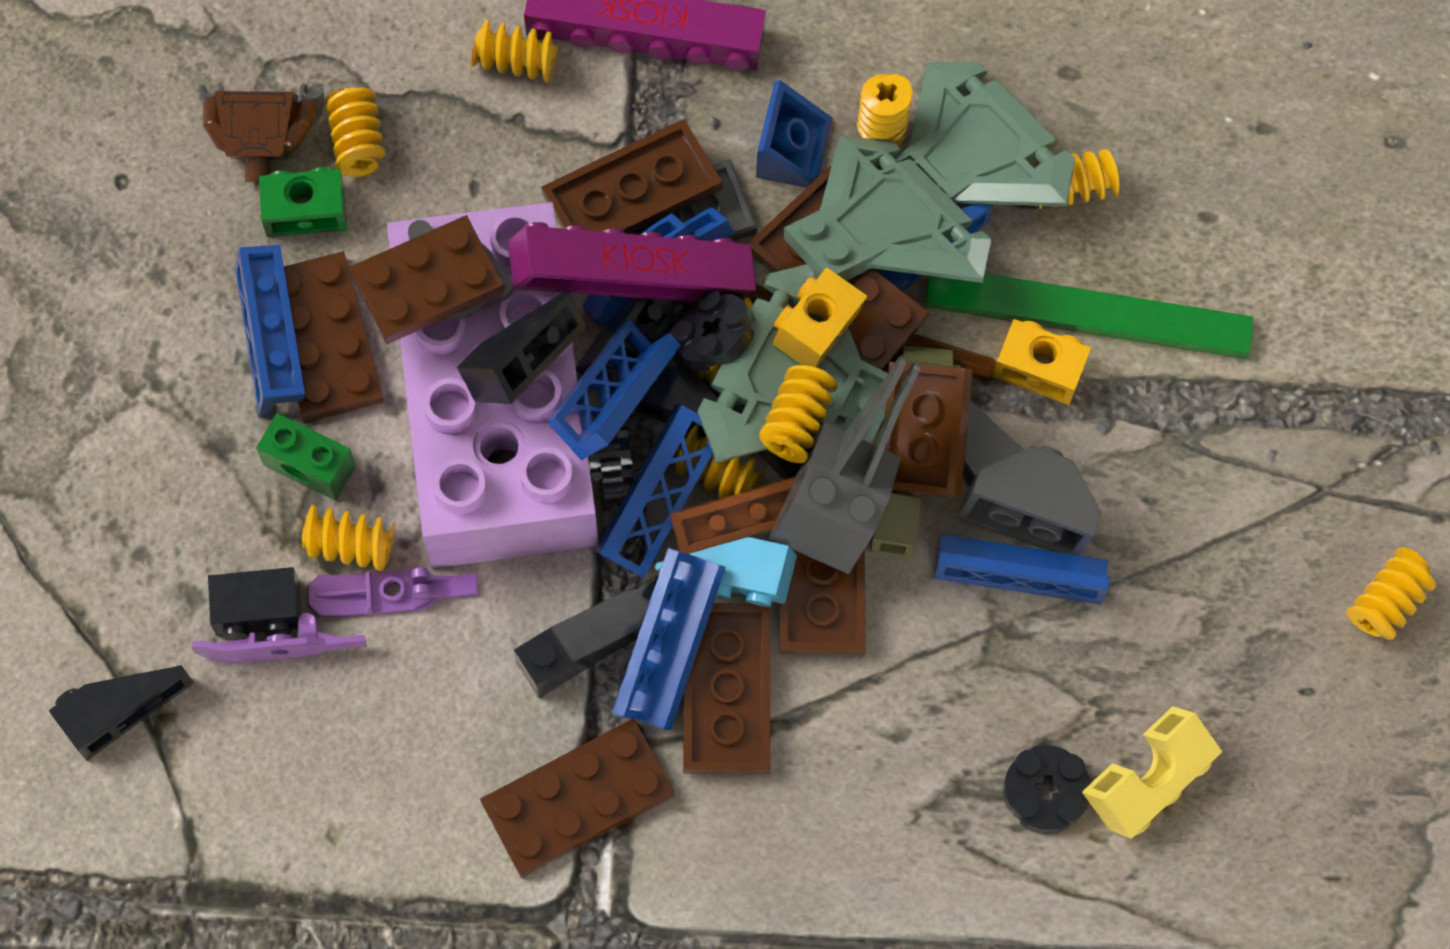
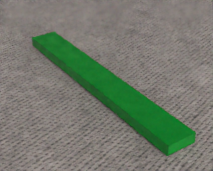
M987 273L984 274L983 283L929 276L925 307L1008 321H1013V319L1021 322L1032 321L1045 327L1247 359L1250 354L1254 316Z

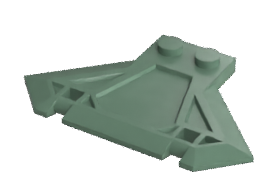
M927 62L909 148L901 152L895 159L898 162L911 159L956 205L960 203L1067 206L1075 158L1067 150L1056 155L1050 151L1057 144V140L997 79L987 84L981 81L988 72L980 62ZM969 91L970 94L966 97L962 95L965 92ZM1038 161L1040 165L1033 168L1031 165Z
M839 135L820 210L784 227V240L818 276L827 267L846 281L871 268L983 283L991 245V238L984 231L970 234L966 230L972 225L973 221L911 159L901 162L895 159L901 153V149L894 142Z
M808 264L770 273L763 287L773 293L771 300L767 302L757 298L751 309L755 321L752 320L751 328L754 330L753 340L744 353L730 364L721 365L711 384V387L721 393L717 402L704 398L697 411L716 463L767 450L760 440L759 432L764 424H766V416L772 410V403L778 396L780 385L785 381V373L790 367L801 365L772 344L778 332V329L773 325L788 302L795 306L799 303L801 299L797 297V294L810 276L815 279L819 277ZM814 313L808 314L813 320L824 322L821 316ZM847 328L817 367L830 374L838 385V389L835 392H829L832 395L833 401L829 406H824L827 412L826 417L817 422L819 424L820 422H825L842 431H846L888 375V373L861 360L849 328ZM736 402L745 406L742 414L732 410ZM886 403L862 440L872 444L885 417Z

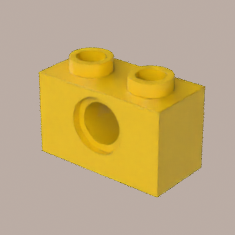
M827 267L817 279L810 276L797 294V297L801 299L794 309L787 305L773 325L778 329V332L772 344L801 365L816 368L857 317L867 298L866 294ZM808 314H817L823 318L824 322H817Z
M1013 319L992 377L1070 405L1091 347L1083 345V342L1076 337L1070 335L1059 336L1045 331L1038 323L1032 321L1021 322ZM1045 354L1050 357L1052 362L1042 364L1034 358V355Z

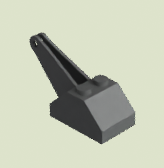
M899 356L889 374L846 431H842L825 422H820L821 429L814 435L815 443L807 451L808 459L800 466L769 539L788 545L791 549L842 572L850 573L871 540L890 499L901 457L884 449L903 403L917 379L921 368L920 364L914 362L905 375L874 445L862 440V438L894 390L907 362V358Z
M970 401L963 476L968 490L963 496L957 518L1048 551L1079 556L1095 536L1102 513L1074 461L1063 457L1060 451L1051 447L1043 446L1037 448L1032 446L1024 450Z

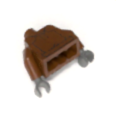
M221 82L218 83L219 89L213 94H208L205 85L200 86L199 89L204 101V129L216 148L225 152L226 157L245 159V182L259 183V176L269 175V160H288L289 153L299 148L311 129L317 110H320L324 105V88L320 86V91L316 95H308L307 84L305 83L300 86L299 103L298 95L294 92L225 91Z

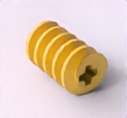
M485 19L475 38L471 60L472 67H475L481 60L483 70H491L496 62L499 73L505 74L511 66L513 75L521 77L527 68L529 79L536 80L542 72L544 82L550 83L557 65L558 45L553 44L552 32H547L542 42L537 39L536 29L532 28L525 39L522 38L521 26L516 25L512 34L507 35L506 23L501 22L496 32H492L490 20Z
M878 74L865 82L861 91L857 121L858 134L861 138L891 141L897 146L902 143L906 134L913 95L912 86L905 76L899 74Z
M351 87L338 89L330 93L326 99L328 102L326 105L327 112L330 116L329 125L332 130L331 138L333 144H335L333 151L335 158H337L335 162L336 168L341 170L342 175L349 177L371 175L379 168L377 162L386 155L385 149L380 146L383 142V137L378 132L381 124L380 120L376 118L379 112L377 105L374 104L376 100L375 91L369 88Z
M1108 149L1099 150L1097 158L1092 151L1084 152L1081 159L1076 153L1071 154L1075 158V166L1068 205L1074 203L1076 192L1080 193L1084 203L1089 202L1091 190H1095L1099 200H1105L1106 188H1111L1114 197L1118 198L1120 187L1119 173L1114 157ZM1038 161L1035 162L1034 168L1040 165ZM1036 206V209H1042V206Z
M796 365L790 367L785 373V381L778 389V396L773 400L772 410L767 414L766 424L761 428L759 436L763 445L773 454L789 462L804 463L808 459V453L804 449L813 447L815 442L811 435H815L820 431L821 427L817 421L823 420L826 417L827 412L824 406H829L833 401L832 395L829 392H835L838 389V385L835 379L824 370L807 365Z
M697 424L684 437L688 453L704 449L708 442L706 436L702 440L697 439L700 428ZM680 445L674 457L682 455ZM712 454L696 484L705 479L704 490L707 492H713L719 487L718 496L720 499L758 488L766 468L756 473L757 459L754 457L744 465L740 463L741 457L716 463ZM699 456L690 458L692 467L696 464ZM684 460L675 462L676 474L680 476L687 474Z
M312 504L308 510L303 527L302 548L303 550L306 548L307 555L313 559L318 558L323 551L325 560L330 562L334 561L339 554L342 564L346 565L351 564L356 556L357 564L362 568H366L373 559L375 570L383 571L392 553L395 522H393L389 530H385L383 517L378 516L374 525L368 527L367 516L362 513L356 524H352L350 511L347 510L344 511L340 520L336 521L334 510L331 507H328L323 518H319L317 505Z
M1398 548L1394 552V557L1389 558L1384 564V570H1379L1375 575L1374 582H1370L1366 586L1364 594L1356 598L1354 606L1347 609V618L1366 634L1382 637L1386 640H1393L1397 634L1391 625L1403 628L1407 622L1402 613L1413 616L1417 611L1413 602L1422 604L1427 599L1423 590L1433 591L1437 586L1435 580L1430 575V566L1412 549Z

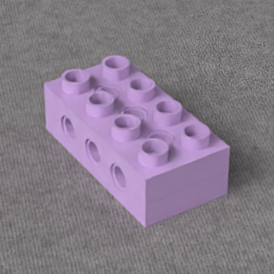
M553 202L387 223L389 249L410 240L408 228L416 220H424L433 229H436L467 215L481 243L492 252L500 268L510 274L511 277L508 241L524 225L529 223L543 222L548 224V227L556 228ZM513 289V293L508 299L494 302L488 307H481L471 312V317L462 319L445 318L400 339L422 537L432 569L591 548L598 545L596 513L588 457L581 460L547 423L577 384L572 343L512 404L475 402L457 369V366L483 341L563 292ZM569 413L565 420L580 435L582 430L579 415ZM501 450L509 451L515 455L511 461L504 464H494L488 461L494 453Z

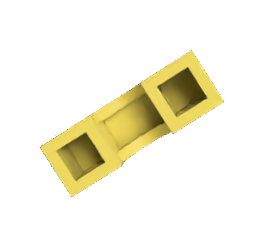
M1172 706L1143 734L1153 752L1152 765L1143 777L1139 778L1135 771L1112 763L1082 791L1110 831L1130 839L1144 832L1151 825V820L1166 806L1177 801L1181 796L1182 790L1196 777L1206 773L1210 769L1212 761L1222 753V750L1196 713Z

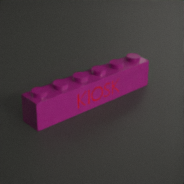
M527 0L524 12L526 35L530 33L532 28L536 29L537 39L541 41L547 32H552V39L569 41L580 47L601 46L611 48L619 53L633 51L646 53L658 59L672 57L685 59L697 65H706L708 63L724 65L736 71L758 70L766 10L704 0Z
M533 222L524 225L508 241L513 289L698 302L704 293L711 290H716L721 295H736L742 300L756 291L751 245L734 243V240L729 238L704 241L698 240V237L694 235L668 238L662 237L658 232L633 235L624 234V231L621 229H607L598 232L587 231L586 227L579 225L552 228L543 222Z

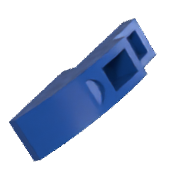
M713 207L684 223L671 213L643 232H658L662 237L668 238L694 235L698 237V240L714 241L733 234L728 219ZM589 294L582 307L585 313L601 327L604 324L610 323L632 298Z

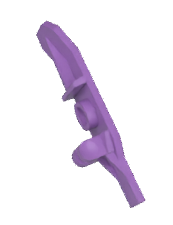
M427 568L372 573L368 571L348 575H318L307 586L308 608L319 617H353L422 611L440 599L479 596L477 574L434 575ZM390 585H397L400 587V592L396 596H388L385 594L386 588Z
M304 613L298 619V638L292 639V636L287 634H275L268 636L266 641L259 642L256 634L250 633L248 639L219 643L193 641L191 648L195 654L207 659L239 663L310 656L330 650L367 647V642L364 635L336 637L319 632L315 617L310 613Z

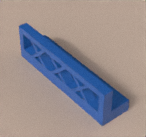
M280 245L240 247L236 260L235 274L258 418L271 417L274 403L303 401L305 396Z
M629 319L621 324L547 423L581 460L608 446L681 345L671 333L651 344ZM625 338L640 353L637 358L626 356ZM606 364L616 365L619 382L608 381ZM587 388L598 390L600 407L589 405ZM569 413L579 415L582 430L580 435L565 420Z
M675 405L595 549V552L642 578L645 577L672 528L669 513L682 510L713 454L709 442H707L704 449L688 453L684 435L692 421L701 427L703 426L699 415L683 405ZM680 444L682 455L673 457ZM699 456L696 464L692 467L690 458ZM684 460L688 473L686 482L683 486L668 490L663 474L668 464ZM659 482L662 492L652 494ZM679 493L672 505L669 495ZM664 497L668 512L666 518L662 523L647 527L643 514L644 507L648 501ZM639 518L641 529L632 531ZM658 530L651 543L649 532ZM643 534L647 552L639 566L618 555L628 538Z
M941 534L939 539L934 579L1100 605L1109 589L1110 577H1106L1108 560L944 534Z
M667 549L612 712L613 714L623 718L638 719L665 730L672 729L726 569L725 566L685 552Z

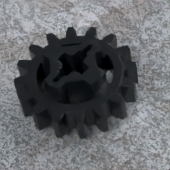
M627 426L620 428L608 446L588 456L591 481L602 479L604 500L624 498L623 477L633 476Z

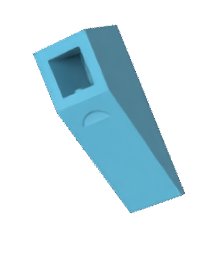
M747 537L690 553L691 555L726 567L716 595L717 597L730 598L731 593L747 596V602L758 606L771 607L772 601L785 604L797 554L788 545ZM663 561L656 563L655 570L660 573Z

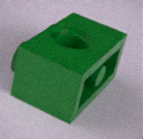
M318 167L310 172L300 173L281 170L275 171L270 175L259 176L261 222L267 237L348 230L345 185L340 169L333 170L328 167ZM301 196L312 197L306 203H295Z
M276 413L256 447L264 466L335 501L356 467L350 448Z

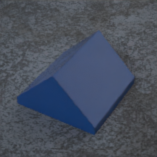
M781 80L774 81L757 151L756 178L807 188L820 175L833 117Z

